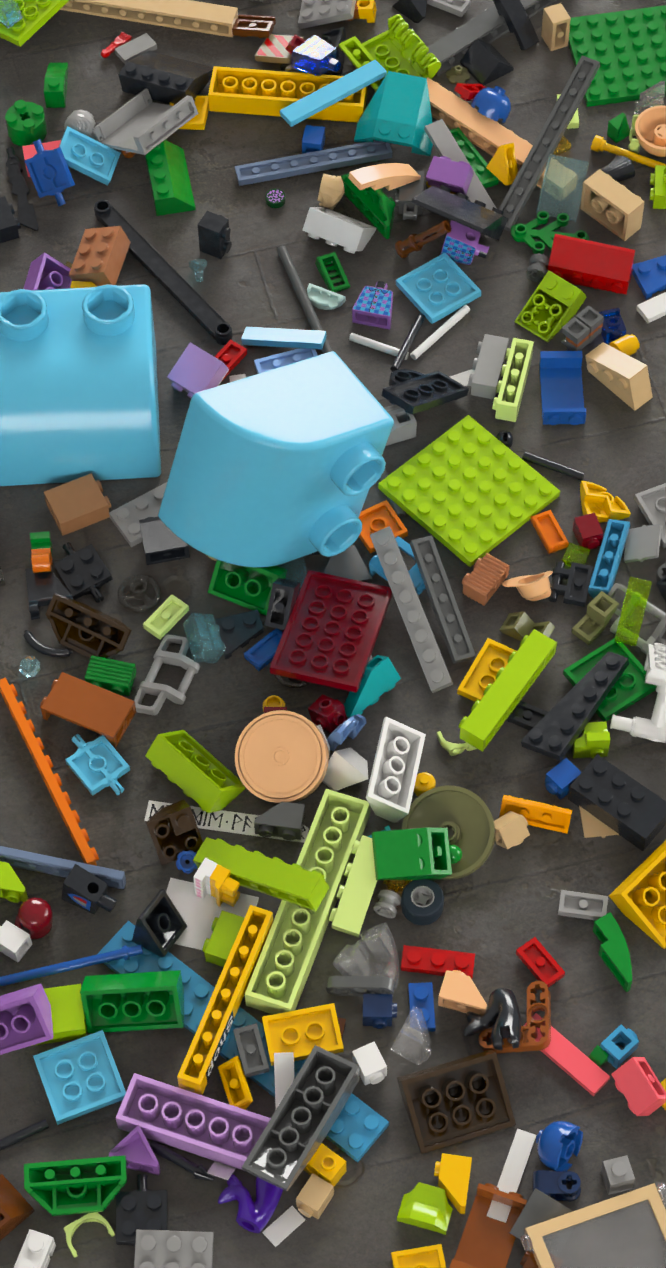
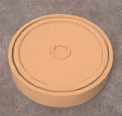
M285 710L270 711L253 719L242 731L235 748V766L243 785L260 799L275 804L280 802L295 803L311 795L322 783L329 763L328 746L319 728L306 717Z

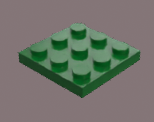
M615 637L563 670V675L574 687L608 651L629 659L628 667L596 711L604 722L611 719L613 714H619L657 688V685L645 683L647 671L644 670L643 665L618 637Z

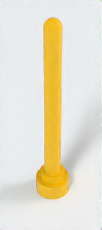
M598 135L594 137L591 145V150L595 152L607 151L618 156H625L632 161L655 168V165L666 166L662 162L609 144L604 140V137Z

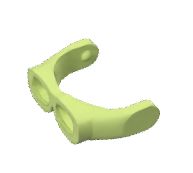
M636 114L632 117L628 151L638 154L640 149L639 140L633 139V136H636L635 122L639 116Z
M441 731L437 732L440 745L451 756L461 754L465 749L467 751L477 749L467 742L463 744L448 742L443 738Z
M98 1212L88 1213L64 1227L66 1242L74 1258L78 1255L71 1241L74 1232L82 1223H101L107 1228L111 1237L115 1236L109 1222Z

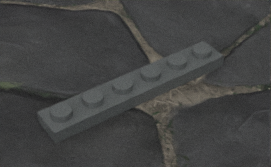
M432 535L411 540L412 552L453 664L474 659L476 656Z

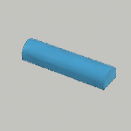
M608 519L588 588L591 597L595 598L601 591L608 595L613 587L630 529V522Z

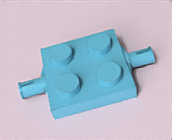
M76 734V737L73 736L71 740L78 747V750L65 759L66 764L92 796L108 786L113 789L116 795H120V792L123 793L124 788L117 780L130 771V766L106 737L102 735L94 741L85 743L79 734Z

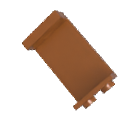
M64 672L61 673L58 679L53 681L49 695L45 696L40 704L43 719L48 720L52 714L106 736V739L114 748L117 747L136 714L135 701Z
M479 1183L458 1249L449 1268H506L516 1239L515 1236L510 1234V1231L524 1209L527 1200L523 1199V1196L518 1193L509 1192L508 1194L500 1191L493 1184L486 1183L483 1185ZM492 1200L511 1206L506 1223L487 1217Z

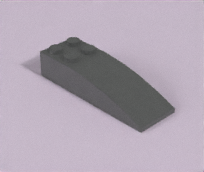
M315 1045L244 1162L242 1170L288 1191L325 1139L359 1082V1065Z

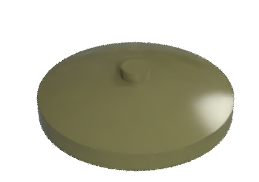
M440 786L424 792L410 805L409 814L404 817L402 829L426 827L448 829L449 845L458 846L462 851V858L459 862L451 864L452 875L442 878L443 880L459 879L475 872L488 859L495 842V823L489 808L478 795L459 786Z

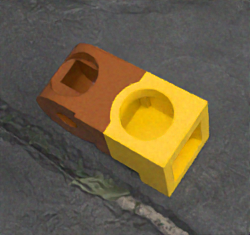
M356 0L353 19H367V23H375L377 12L375 0Z

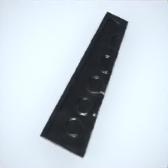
M608 651L521 740L522 747L562 761L628 667L629 659Z

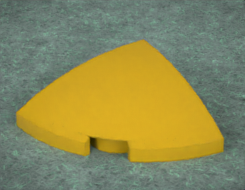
M581 481L580 498L583 515L595 513L599 522H608V519L621 520L630 517L631 513L628 507L618 496L614 498L610 493L606 492V488L591 482Z

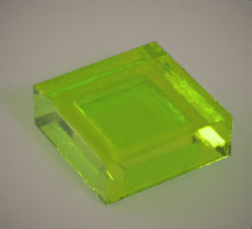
M569 543L562 562L568 566H571L572 562L585 565L590 549Z

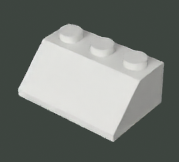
M310 207L303 231L308 232V236L318 240L323 238L326 240L325 243L337 247V244L344 247V251L355 254V251H363L375 233L376 227L325 207Z

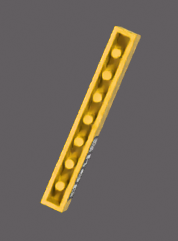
M253 905L249 906L178 1073L179 1088L203 1095L273 924V912Z

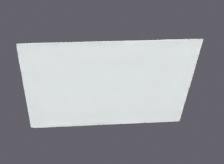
M170 878L166 893L187 924V928L174 944L202 950L206 938L210 939L213 933L211 931L212 923L215 917L219 918L222 910L245 918L250 905L257 907L259 897L240 893V897L234 907L224 902L219 907L216 904V898L209 894H206L204 899L196 896L193 882Z

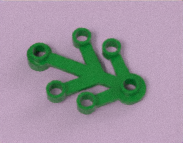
M546 211L538 212L537 218L527 224L518 223L511 228L513 239L516 242H525L534 254H543L545 245L552 250L555 234L589 240L588 234L583 230H579L575 234L554 232L558 228L568 225L569 216L566 213L558 214L556 221L540 230L534 228L548 223L549 213ZM532 237L539 238L541 241L536 242Z

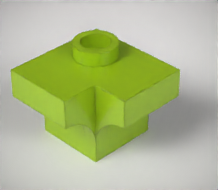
M588 722L582 731V736L576 739L573 744V758L591 757L594 759L597 754L602 758L608 757L610 733L607 730V722Z

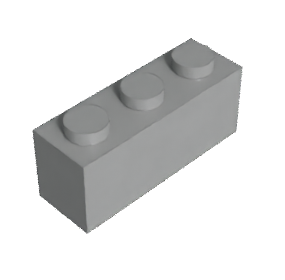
M485 334L483 342L479 341L477 347L479 357L474 358L472 370H475V372L470 374L468 386L471 387V395L489 399L496 397L498 382L501 380L502 366L506 361L505 356L509 346V338Z

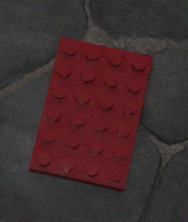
M308 570L271 662L270 673L357 693L393 596L391 588Z

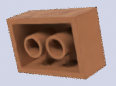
M121 226L85 229L69 272V277L72 281L92 282L96 286L116 285L131 243Z

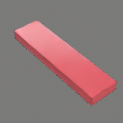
M537 1013L532 1016L534 1020L543 1019ZM551 1026V1042L547 1048L540 1051L594 1097L610 1080V1076ZM537 1028L538 1036L535 1038L536 1042L540 1041V1038L543 1037L540 1028Z

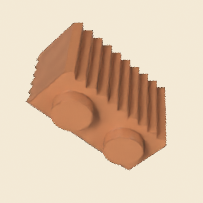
M486 553L483 559L479 558L476 561L471 574L467 573L462 580L463 594L485 606L509 575V565Z

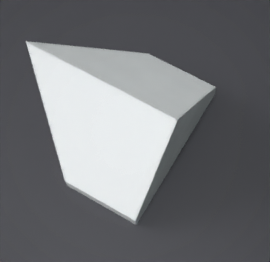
M351 747L334 751L322 782L333 791L338 792L340 789L369 779L367 760Z

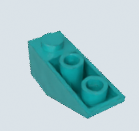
M376 655L368 662L357 693L350 691L344 703L347 718L357 714L361 715L367 706L375 704L384 692L392 690L396 686L395 683L401 679L389 657Z

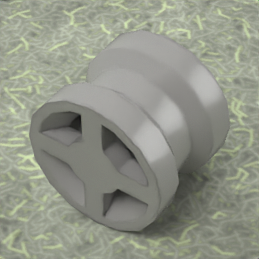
M380 890L378 894L379 901L375 903L374 911L383 917L395 918L397 914L396 907L401 903V896L390 890Z

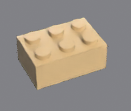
M600 169L583 182L580 206L582 211L624 241L641 228L645 203L641 197L629 191L624 185H621Z

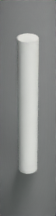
M351 333L349 337L350 341L393 356H397L400 350L355 333ZM409 352L407 353L404 360L408 359Z

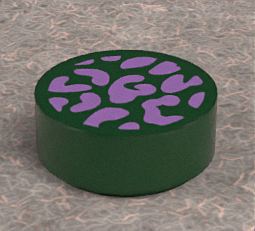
M271 189L266 193V204L269 207L280 208L285 204V193L282 190Z

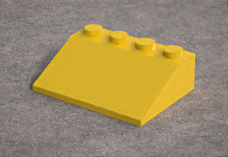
M666 840L609 895L620 911L663 949H666Z

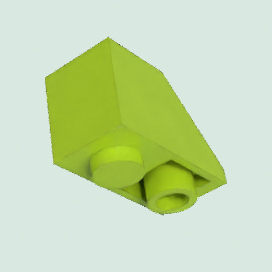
M0 861V898H6L13 903L26 901L28 896L24 885L10 864Z

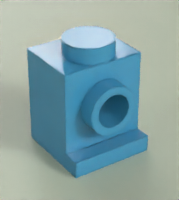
M621 1024L600 1044V1047L609 1055L608 1062L618 1069L620 1064L638 1048L639 1040L631 1029H626ZM618 1045L623 1046L624 1049L621 1050V1049L618 1047Z

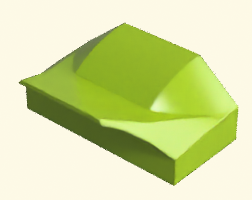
M418 1182L410 1193L404 1194L397 1221L446 1235L453 1208L448 1204L445 1189Z

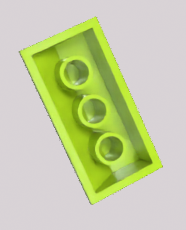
M185 730L158 734L145 755L155 768L160 769L167 775L169 781L177 784L186 796L194 799L199 804V807L208 813L222 810L246 788L237 776Z

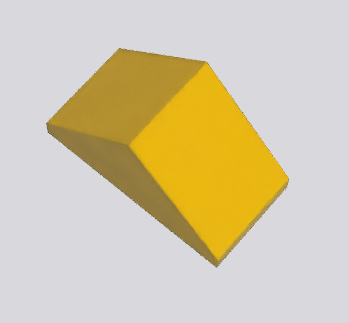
M514 143L500 145L486 167L505 186L511 185L518 174Z

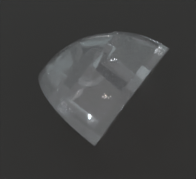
M386 922L361 933V940L353 945L347 944L333 962L335 968L343 976L389 977L395 981L394 989H397L399 958L394 938Z

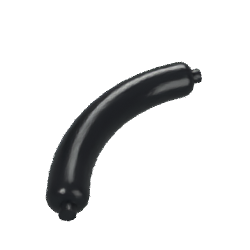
M24 631L23 636L27 643L41 654L51 657H69L73 653L69 648L58 649L45 646L37 641L30 631Z

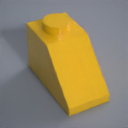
M442 1153L441 1162L436 1161L434 1176L439 1177V1188L445 1189L446 1197L460 1214H465L472 1157Z

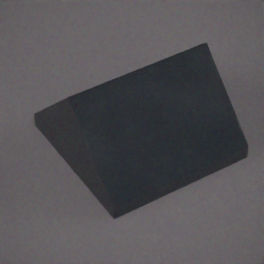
M478 39L475 40L460 60V64L467 68L468 72L483 86L514 71V67L491 44Z
M164 889L157 893L137 919L132 942L142 945L143 948L160 957H165L187 928V924Z

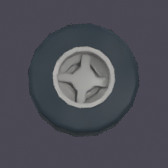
M418 879L409 882L403 889L401 896L402 913L406 919L417 925H429L438 920L444 907V895L440 886L430 879Z

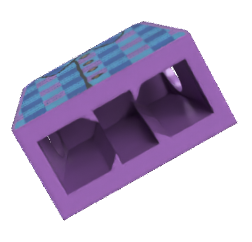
M451 220V232L446 235L441 254L446 253L454 262L467 265L472 263L474 255L486 259L489 247L478 243L481 235L480 232Z
M378 281L375 287L365 286L352 308L353 323L390 330L393 292L387 290L388 285L385 282Z

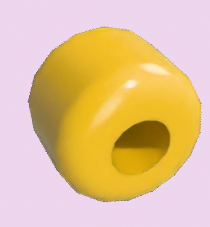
M427 772L417 774L414 793L419 797L424 792L435 788L436 781L434 777Z

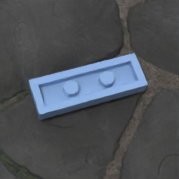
M299 348L254 360V366L257 374L318 355L315 349Z

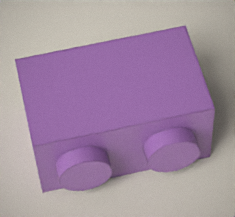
M433 156L426 180L430 186L439 188L440 185L450 188L452 192L466 195L474 173L472 167L467 162H455L446 156Z

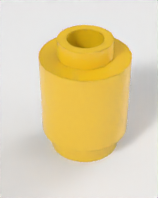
M626 334L609 343L611 347L629 356L636 353L640 347L637 337L633 334Z

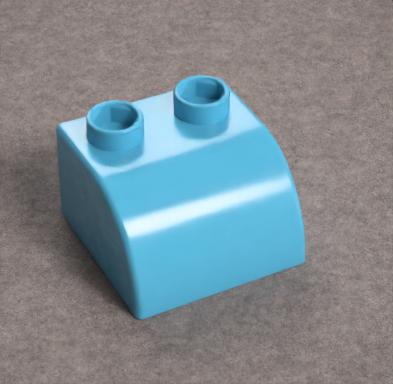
M107 284L87 288L32 291L19 289L11 292H0V486L66 483L91 473L95 481L160 476L161 451L157 355L149 286L144 284L123 286Z
M334 351L195 393L190 401L158 517L176 536L191 547L207 556L233 565L253 568L271 567L290 562L317 551L322 556H335L349 548L362 531V522L359 516L370 487L379 480L385 470L386 462L382 454L394 425V420Z

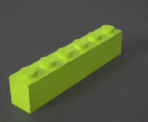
M535 629L529 636H524L519 650L512 652L507 666L500 668L495 682L488 684L483 693V698L476 700L472 706L471 714L461 720L459 724L460 739L482 752L555 655L556 641Z
M206 837L193 859V862L199 868L206 857L230 870L231 878L240 882V886L317 911L330 888L324 879V875L319 871H308L298 864L293 863L290 865L277 857H273V859L268 858L259 851L250 852L240 845L232 846L219 838L214 840Z

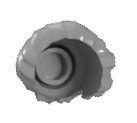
M84 110L73 111L65 121L64 131L68 126L97 141L93 133V128L96 124L93 119L94 116Z

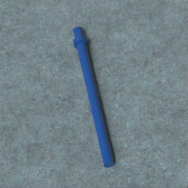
M125 945L119 950L1 976L0 987L123 958L124 960H129L132 956L143 954L142 945L132 947Z

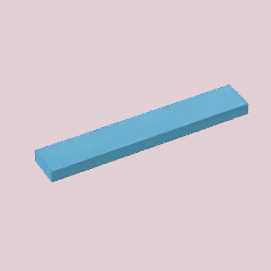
M375 59L281 109L280 116L292 127L386 76L387 71Z

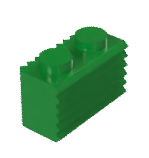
M91 656L85 681L118 695L130 696L137 674L136 665L134 663Z

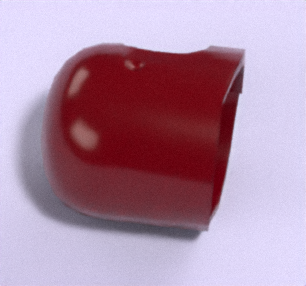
M33 897L27 899L19 908L15 919V926L22 929L21 923L23 927L30 931L28 934H30L31 939L44 937L52 928L53 913L51 906L41 898Z

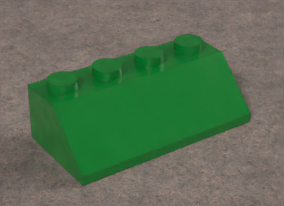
M164 140L145 155L156 216L196 210L184 150Z
M181 970L85 976L80 994L88 1033H96L101 1030L103 1032L184 1027V988Z

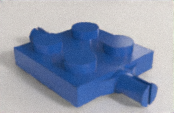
M41 139L34 141L33 144L37 154L25 160L39 198L54 195L58 206L66 204L61 192L66 188L74 186L75 183L61 147L53 150H44Z

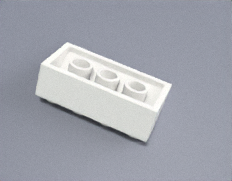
M385 717L383 720L366 799L375 815L397 823L409 814L426 734L388 717Z

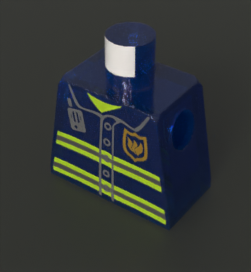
M316 35L292 51V68L316 76H321L328 70L337 72L340 69L341 62L336 60V48Z

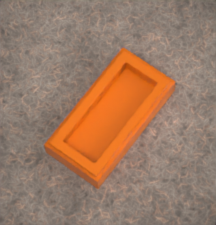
M551 510L531 516V522L548 554L569 547V542Z

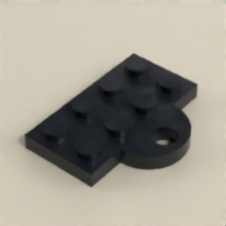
M399 369L390 374L389 387L383 388L381 396L389 400L391 404L404 409L406 413L416 414L468 395L469 388L440 371L424 375L413 370Z

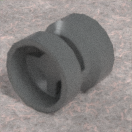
M543 254L532 255L529 261L530 266L526 272L527 278L533 282H541L547 273L549 258Z

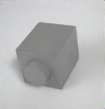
M627 1155L603 1161L601 1174L608 1195L633 1188L635 1177Z

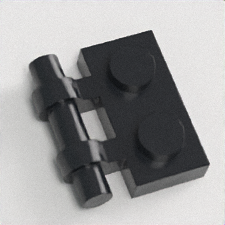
M557 561L551 574L553 579L552 584H550L551 595L548 597V600L556 602L557 597L563 595V603L585 607L593 566L572 562L571 568L566 569L564 568V562ZM562 579H568L567 586L561 585Z

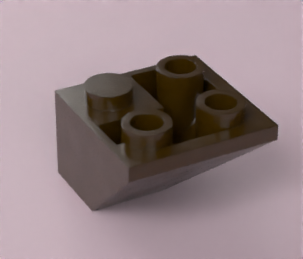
M184 799L162 808L146 822L162 866L177 860L178 854L182 851L188 852L191 850L197 852L203 844L191 807Z

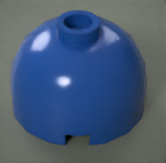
M495 86V88H483L476 94L471 103L472 108L475 105L479 108L478 112L494 121H498L501 118L502 123L506 122L511 111V102L505 95L506 91L498 86Z
M556 1121L549 1124L544 1130H540L536 1137V1143L538 1144L537 1151L541 1162L553 1171H568L572 1164L567 1162L572 1154L577 1157L581 1148L583 1132L578 1130L580 1127L570 1122Z

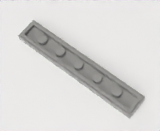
M443 119L425 126L424 130L440 156H446L455 162L464 161L469 164ZM473 170L474 175L466 193V196L469 197L468 201L473 203L475 200L486 204L485 208L492 211L493 207L496 208Z

